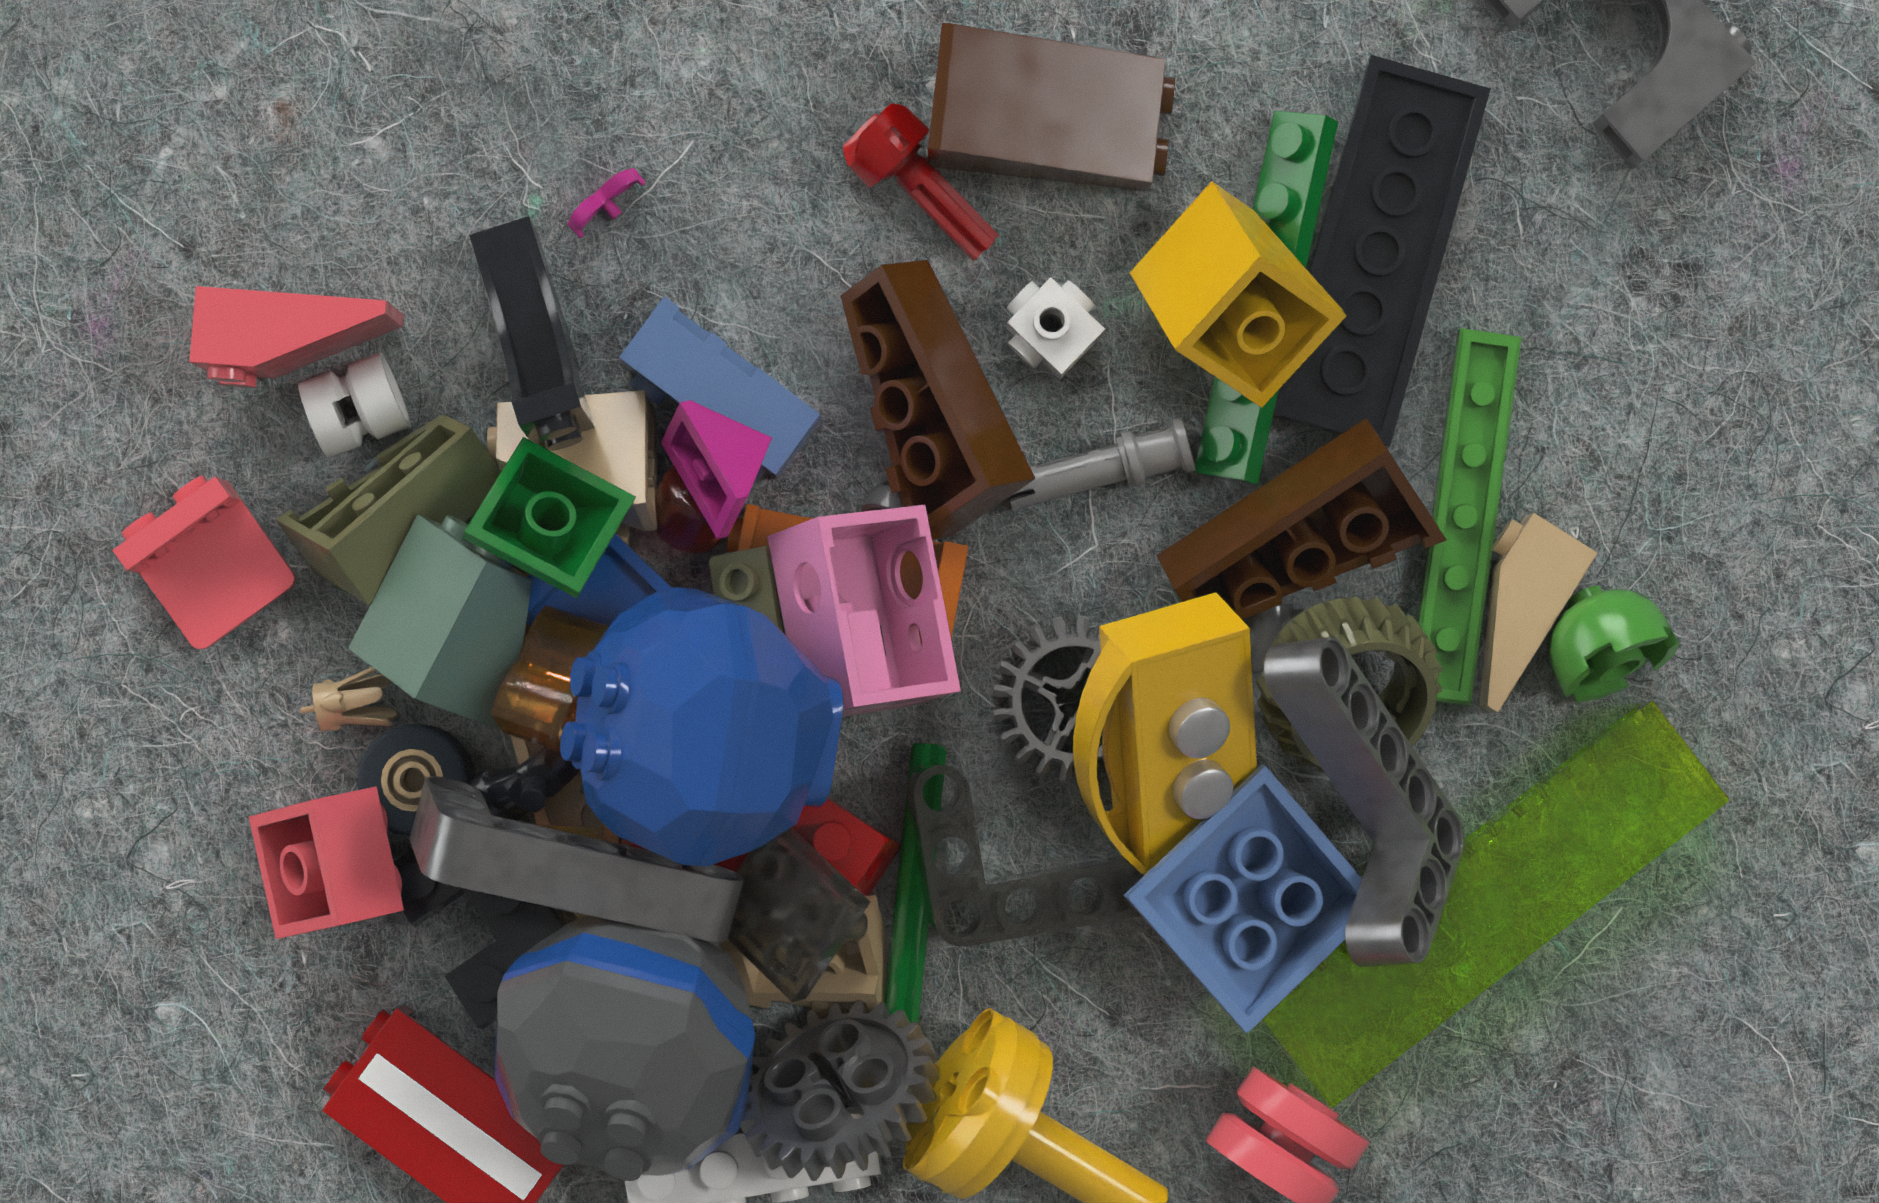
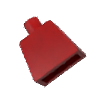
M829 796L821 807L804 806L798 823L775 837L776 841L852 892L863 896L871 894L901 848L899 842Z

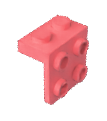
M202 475L181 487L172 496L177 504L158 518H156L153 512H150L127 526L121 533L126 541L112 550L127 571L140 573L183 635L196 649H208L289 591L296 582L294 571L230 482L216 476L207 481Z

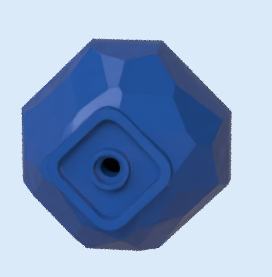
M674 587L655 592L623 611L607 629L593 652L590 651L585 658L577 657L571 669L570 688L572 694L578 696L576 721L567 722L563 728L560 744L563 760L572 761L576 769H581L586 803L596 817L616 836L676 863L706 867L763 846L796 825L804 806L821 807L826 802L831 789L843 714V692L840 683L836 679L823 675L800 649L764 614L698 589Z

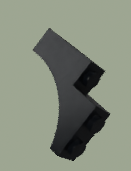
M527 216L469 235L500 338L511 386V402L519 427L529 440L538 445L545 444L546 449L549 451L563 449L583 440L582 432L593 429L595 426L578 375L579 363L534 224L530 217Z

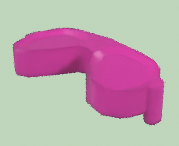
M635 168L617 173L574 210L567 225L579 238H583L584 233L582 229L601 208L605 210L612 220L616 219L622 211L612 199L636 183L644 186L645 180Z

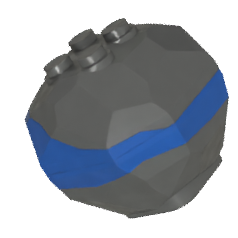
M586 915L565 925L537 943L516 959L504 974L497 992L495 1082L511 1118L538 1139L541 1144V1153L548 1160L562 1165L578 1163L583 1166L605 1170L608 1174L620 1180L633 1181L637 1180L641 1175L661 1176L689 1170L740 1129L747 1106L755 1032L745 986L730 954L721 949V942L691 938L684 934L664 932Z

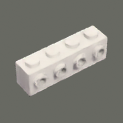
M855 1106L845 1108L854 1119L862 1118ZM740 1127L736 1134L689 1170L661 1176L641 1175L637 1180L625 1181L628 1203H746V1197L768 1193L771 1194L773 1203L808 1197V1187L820 1184L833 1183L834 1192L868 1187L871 1185L870 1176L881 1174L882 1163L880 1155L874 1151L868 1155L867 1170L862 1171L855 1161L846 1164L845 1172L842 1178L839 1179L836 1178L831 1167H825L817 1181H811L805 1168L794 1178H789L782 1165L771 1170L763 1156L758 1158L755 1156Z

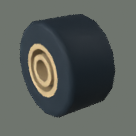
M407 724L388 729L370 743L359 763L357 787L358 790L377 786L380 803L385 808L388 816V830L394 834L410 836L426 777H445L470 784L469 780L475 775L470 754L455 736L439 727Z

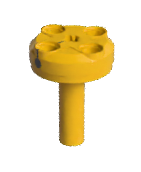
M992 1008L982 1011L972 1022L969 1029L963 1032L948 1047L938 1062L934 1064L940 1075V1080L931 1084L937 1096L936 1101L921 1104L927 1116L926 1121L907 1123L906 1128L912 1139L909 1142L905 1141L906 1152L903 1159V1169L941 1193H948L958 1199L969 1198L982 1191L1012 1160L1082 1203H1167L1168 1189L1164 1185L1040 1111L1052 1076L1053 1056L1051 1049L1046 1043L1039 1040L1034 1032Z

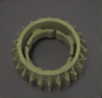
M1357 596L1333 599L1316 604L1301 612L1279 632L1271 647L1282 643L1334 637L1339 639L1350 655L1372 650L1375 652L1385 651L1390 660L1395 662L1390 681L1378 697L1411 746L1415 745L1421 738L1431 721L1433 713L1437 710L1435 706L1438 693L1442 692V686L1438 682L1439 673L1443 669L1435 658L1438 652L1412 615L1405 616L1399 605H1383L1381 600L1376 597L1373 600L1359 599ZM1262 659V662H1261L1262 665H1263V667H1264V661H1265V659ZM1263 670L1261 677L1256 680V684L1261 691L1260 698L1256 702L1264 715L1262 720L1273 739L1279 743L1286 756L1295 755L1301 766H1316L1320 772L1324 773L1322 767L1270 694Z

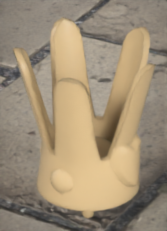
M373 667L367 668L339 682H333L328 679L322 683H314L312 688L313 706L300 709L302 714L315 711L316 719L322 732L327 730L337 731L341 726L347 724L393 726L390 720L398 717L396 710L390 707H361L380 701L383 697L382 688H385L391 682L382 674L363 678L377 671Z

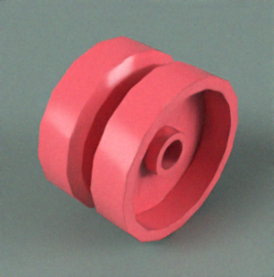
M1252 1066L1237 1089L1236 1094L1243 1106L1264 1120L1263 1124L1258 1128L1234 1113H1222L1205 1141L1242 1169L1295 1203H1332L1339 1192L1335 1180L1310 1161L1316 1154L1340 1169H1354L1370 1142L1338 1120L1339 1114L1296 1085L1289 1083L1286 1086L1259 1068Z

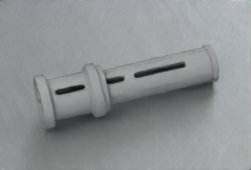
M1182 417L1172 419L1171 426L1139 435L1126 431L1121 433L1122 436L1116 437L1117 444L1030 467L1035 480L1010 496L1013 512L1018 511L1019 508L1124 480L1128 481V485L1135 484V487L1145 485L1146 478L1180 468H1183L1186 473L1196 471Z

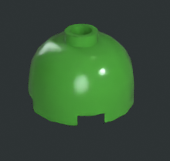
M1591 586L1577 592L1567 601L1569 609L1558 618L1549 637L1548 657L1554 675L1565 696L1568 697L1573 693L1577 702H1586L1606 697L1629 687L1624 677L1630 675L1648 661L1651 663L1654 671L1658 670L1675 655L1680 644L1668 621L1656 604L1640 592L1618 588L1602 591L1600 586Z

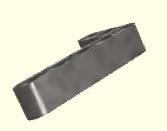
M1327 637L1276 644L1270 647L1264 661V676L1267 688L1375 844L1347 920L1345 940L1348 953L1352 961L1360 967L1420 963L1425 960L1431 947L1462 856L1464 832L1460 818L1339 639Z
M429 776L425 779L409 839L421 872L428 878L440 883L654 930L684 934L691 938L712 942L727 941L744 877L721 866L682 865L650 850L492 816L478 788L458 780L438 776Z

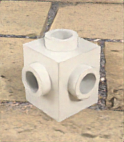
M1050 277L1041 288L1031 281L1007 306V309L1014 315L1007 322L1006 327L1014 336L1007 343L1009 347L1033 369L1042 362L1059 380L1103 336L1105 328L1088 313L1095 306L1093 302L1069 280L1061 287ZM1046 317H1053L1061 323L1062 328L1057 332H1047L1041 327L1040 321Z

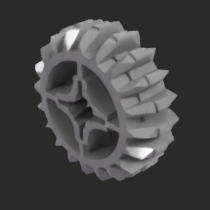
M1061 616L1053 618L1052 628L1055 637L1046 640L1042 629L1038 625L1030 627V637L1037 646L1029 652L1021 642L1014 640L1009 648L1016 656L1022 659L1018 667L1016 668L1005 661H999L996 666L998 672L1012 677L1010 687L1003 685H992L990 687L991 696L1008 697L1009 708L993 710L991 712V719L993 721H1002L1011 717L1014 725L1013 729L1005 731L999 736L1000 742L1005 745L1020 736L1026 745L1016 753L1014 760L1018 764H1023L1034 751L1042 757L1035 769V775L1041 778L1045 777L1048 773L1051 761L1059 763L1061 766L1058 775L1059 782L1062 784H1069L1072 777L1073 753L1063 752L1061 749L1072 728L1075 726L1077 711L1073 714L1072 718L1067 719L1063 730L1060 731L1059 725L1064 714L1060 712L1059 707L1064 703L1057 704V695L1044 689L1043 685L1046 684L1057 690L1060 688L1070 690L1076 682H1080L1085 669H1087L1089 672L1083 684L1085 686L1089 674L1101 653L1099 631L1096 638L1087 636L1089 618L1087 616L1078 617L1076 634L1066 635L1065 622ZM1063 648L1086 649L1077 670L1068 679L1056 680L1031 670L1039 659L1053 651ZM1023 687L1044 697L1053 708V721L1044 743L1034 735L1024 718L1021 704ZM1101 744L1098 749L1097 761L1101 760L1105 768L1103 744Z

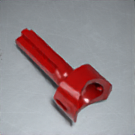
M890 103L880 114H873L845 142L843 153L847 165L869 188H872L883 178L887 181L894 176L897 184L972 261L976 260L983 251L987 250L995 242L994 240L999 236L998 233L923 156L917 154L921 148L919 142L930 129L907 106Z

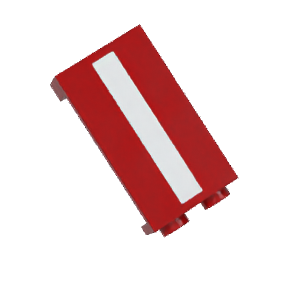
M406 1004L396 1008L392 1015L382 1009L361 1037V1040L369 1045L355 1065L345 1060L323 1090L331 1095V1098L321 1111L446 1203H537L564 1165L554 1163L544 1157L541 1153V1144L538 1139L511 1118L495 1078L413 1019L411 1016L415 1011Z

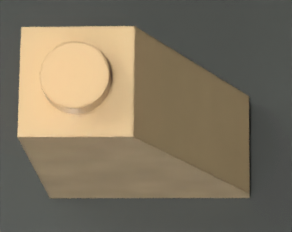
M646 391L585 395L595 428L583 431V440L581 442L551 452L636 496L622 524L643 531L657 530V418ZM512 402L497 403V426L489 427L487 430L488 453L503 470L522 437L528 439L518 425Z

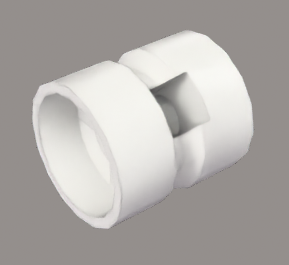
M381 352L348 364L346 375L343 377H339L329 371L298 383L301 401L310 426L327 458H332L361 447L363 436L368 433L376 439H381L411 427L402 394L393 372ZM351 395L359 416L348 419L340 399Z

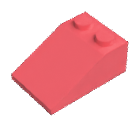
M196 286L189 362L206 370L207 379L219 381V385L256 388L257 377L278 378L403 327L404 314L386 300Z

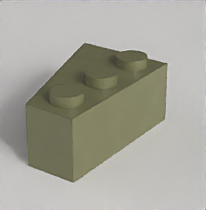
M441 414L376 455L381 465L377 469L350 486L341 477L325 487L331 498L299 518L290 509L275 520L315 574L370 605L417 515L440 524L443 523L446 515L465 522L469 518L474 517L500 475V469L471 427Z

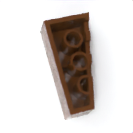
M928 260L882 264L840 296L860 373L870 376L875 396L874 407L870 408L876 431L884 430L893 466L886 468L891 492H900L904 507L926 505L932 540L953 536L1035 480V476Z
M1365 418L1156 556L1174 590L1183 602L1216 592L1241 619H1245L1281 605L1282 597L1307 587H1312L1314 592L1337 583L1335 576L1366 564H1370L1374 569L1397 560L1395 555L1397 552L1423 543L1424 547L1428 548L1447 539L1370 422Z

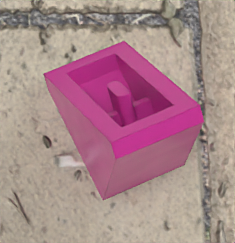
M691 400L680 402L661 444L716 538L728 537L749 495L772 437Z

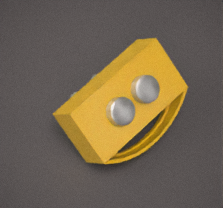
M1216 592L1099 626L1101 653L1089 674L1078 706L1073 735V760L1076 779L1083 801L1092 818L1120 854L1143 875L1151 870L1203 819L1210 818L1227 806L1232 798L1233 791L1257 769L1250 628ZM1102 730L1103 756L1112 794L1113 809L1110 811L1104 810L1097 780V755Z

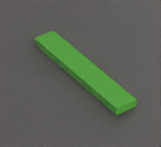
M1464 328L1457 330L1432 509V518L1447 540L1427 548L1417 616L1418 624L1438 652L1435 658L1443 669L1439 673L1438 682L1442 686V692L1438 693L1437 702L1471 706L1522 337Z

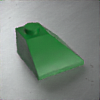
M522 437L464 531L462 538L565 593L578 598L632 507L636 496Z

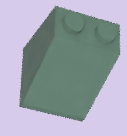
M417 515L348 649L414 699L507 732L513 720L532 580L512 567L511 563L462 538L464 531L468 527L467 523L446 515L443 523L440 524Z

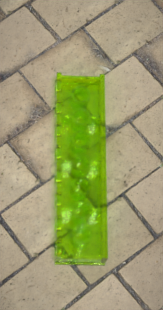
M1654 701L1638 703L1464 838L1462 856L1425 960L1413 964L1360 967L1352 961L1347 950L1346 940H1344L1263 1018V1021L1332 1109L1724 806L1730 799Z

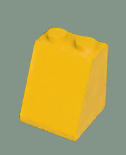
M1213 181L1209 183L1130 271V275L1174 349L1261 408L1346 317L1342 308L1260 216Z

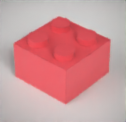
M377 786L309 800L249 816L275 939L404 911L401 898L402 879L399 870L393 862L387 835L388 816L385 808L380 803Z

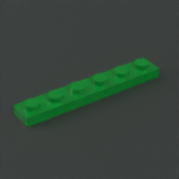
M1274 110L1252 209L1306 268L1339 121L1322 114ZM1215 377L1196 458V471L1194 472L1206 477L1258 485L1278 391L1261 408Z

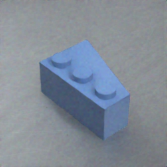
M664 296L619 356L625 366L635 374L629 385L637 391L645 390L649 400L658 406L661 405L666 397L677 406L680 402L691 400L772 437L756 478L760 480L767 471L779 479L822 421L821 415L759 367L753 366L727 347V343L713 332H707L678 311L680 307Z

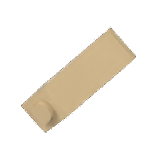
M1535 513L1524 516L1521 523L1511 519L1500 533L1492 548L1500 556L1492 567L1479 700V707L1489 713L1499 712L1597 555L1596 551Z

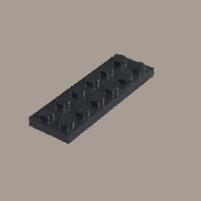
M1374 55L1369 57L1309 267V273L1342 308L1346 317L1279 389L1273 413L1274 417L1341 435L1367 418L1386 448L1390 447L1491 88Z

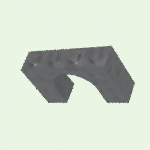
M1546 0L1484 1L1511 31ZM1647 0L1656 16L1659 28V47L1656 59L1647 75L1592 123L1632 170L1756 64V61L1748 54L1752 50L1748 39L1733 24L1727 22L1723 25L1708 8L1711 4L1710 0Z

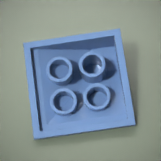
M1261 764L1233 791L1232 798L1227 806L1210 818L1203 819L1123 896L1239 1028L1247 1034L1345 940L1347 920L1362 878L1270 770Z

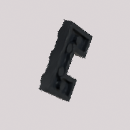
M412 849L394 861V865L399 870L402 879L401 898L404 907L403 913L410 924L417 927L466 893L496 940L444 976L477 1028L483 1030L496 1021L497 992L506 971L521 955L565 925L553 907L455 887L432 880L421 872Z

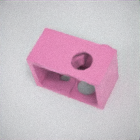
M926 505L820 516L767 536L785 634L823 675L836 679L840 683L843 692L842 717L910 707L961 691ZM907 551L915 554L921 565L923 575L922 589L915 600L910 598L905 592L900 577L901 560ZM919 629H920V633H921L922 645H921L920 636H919Z

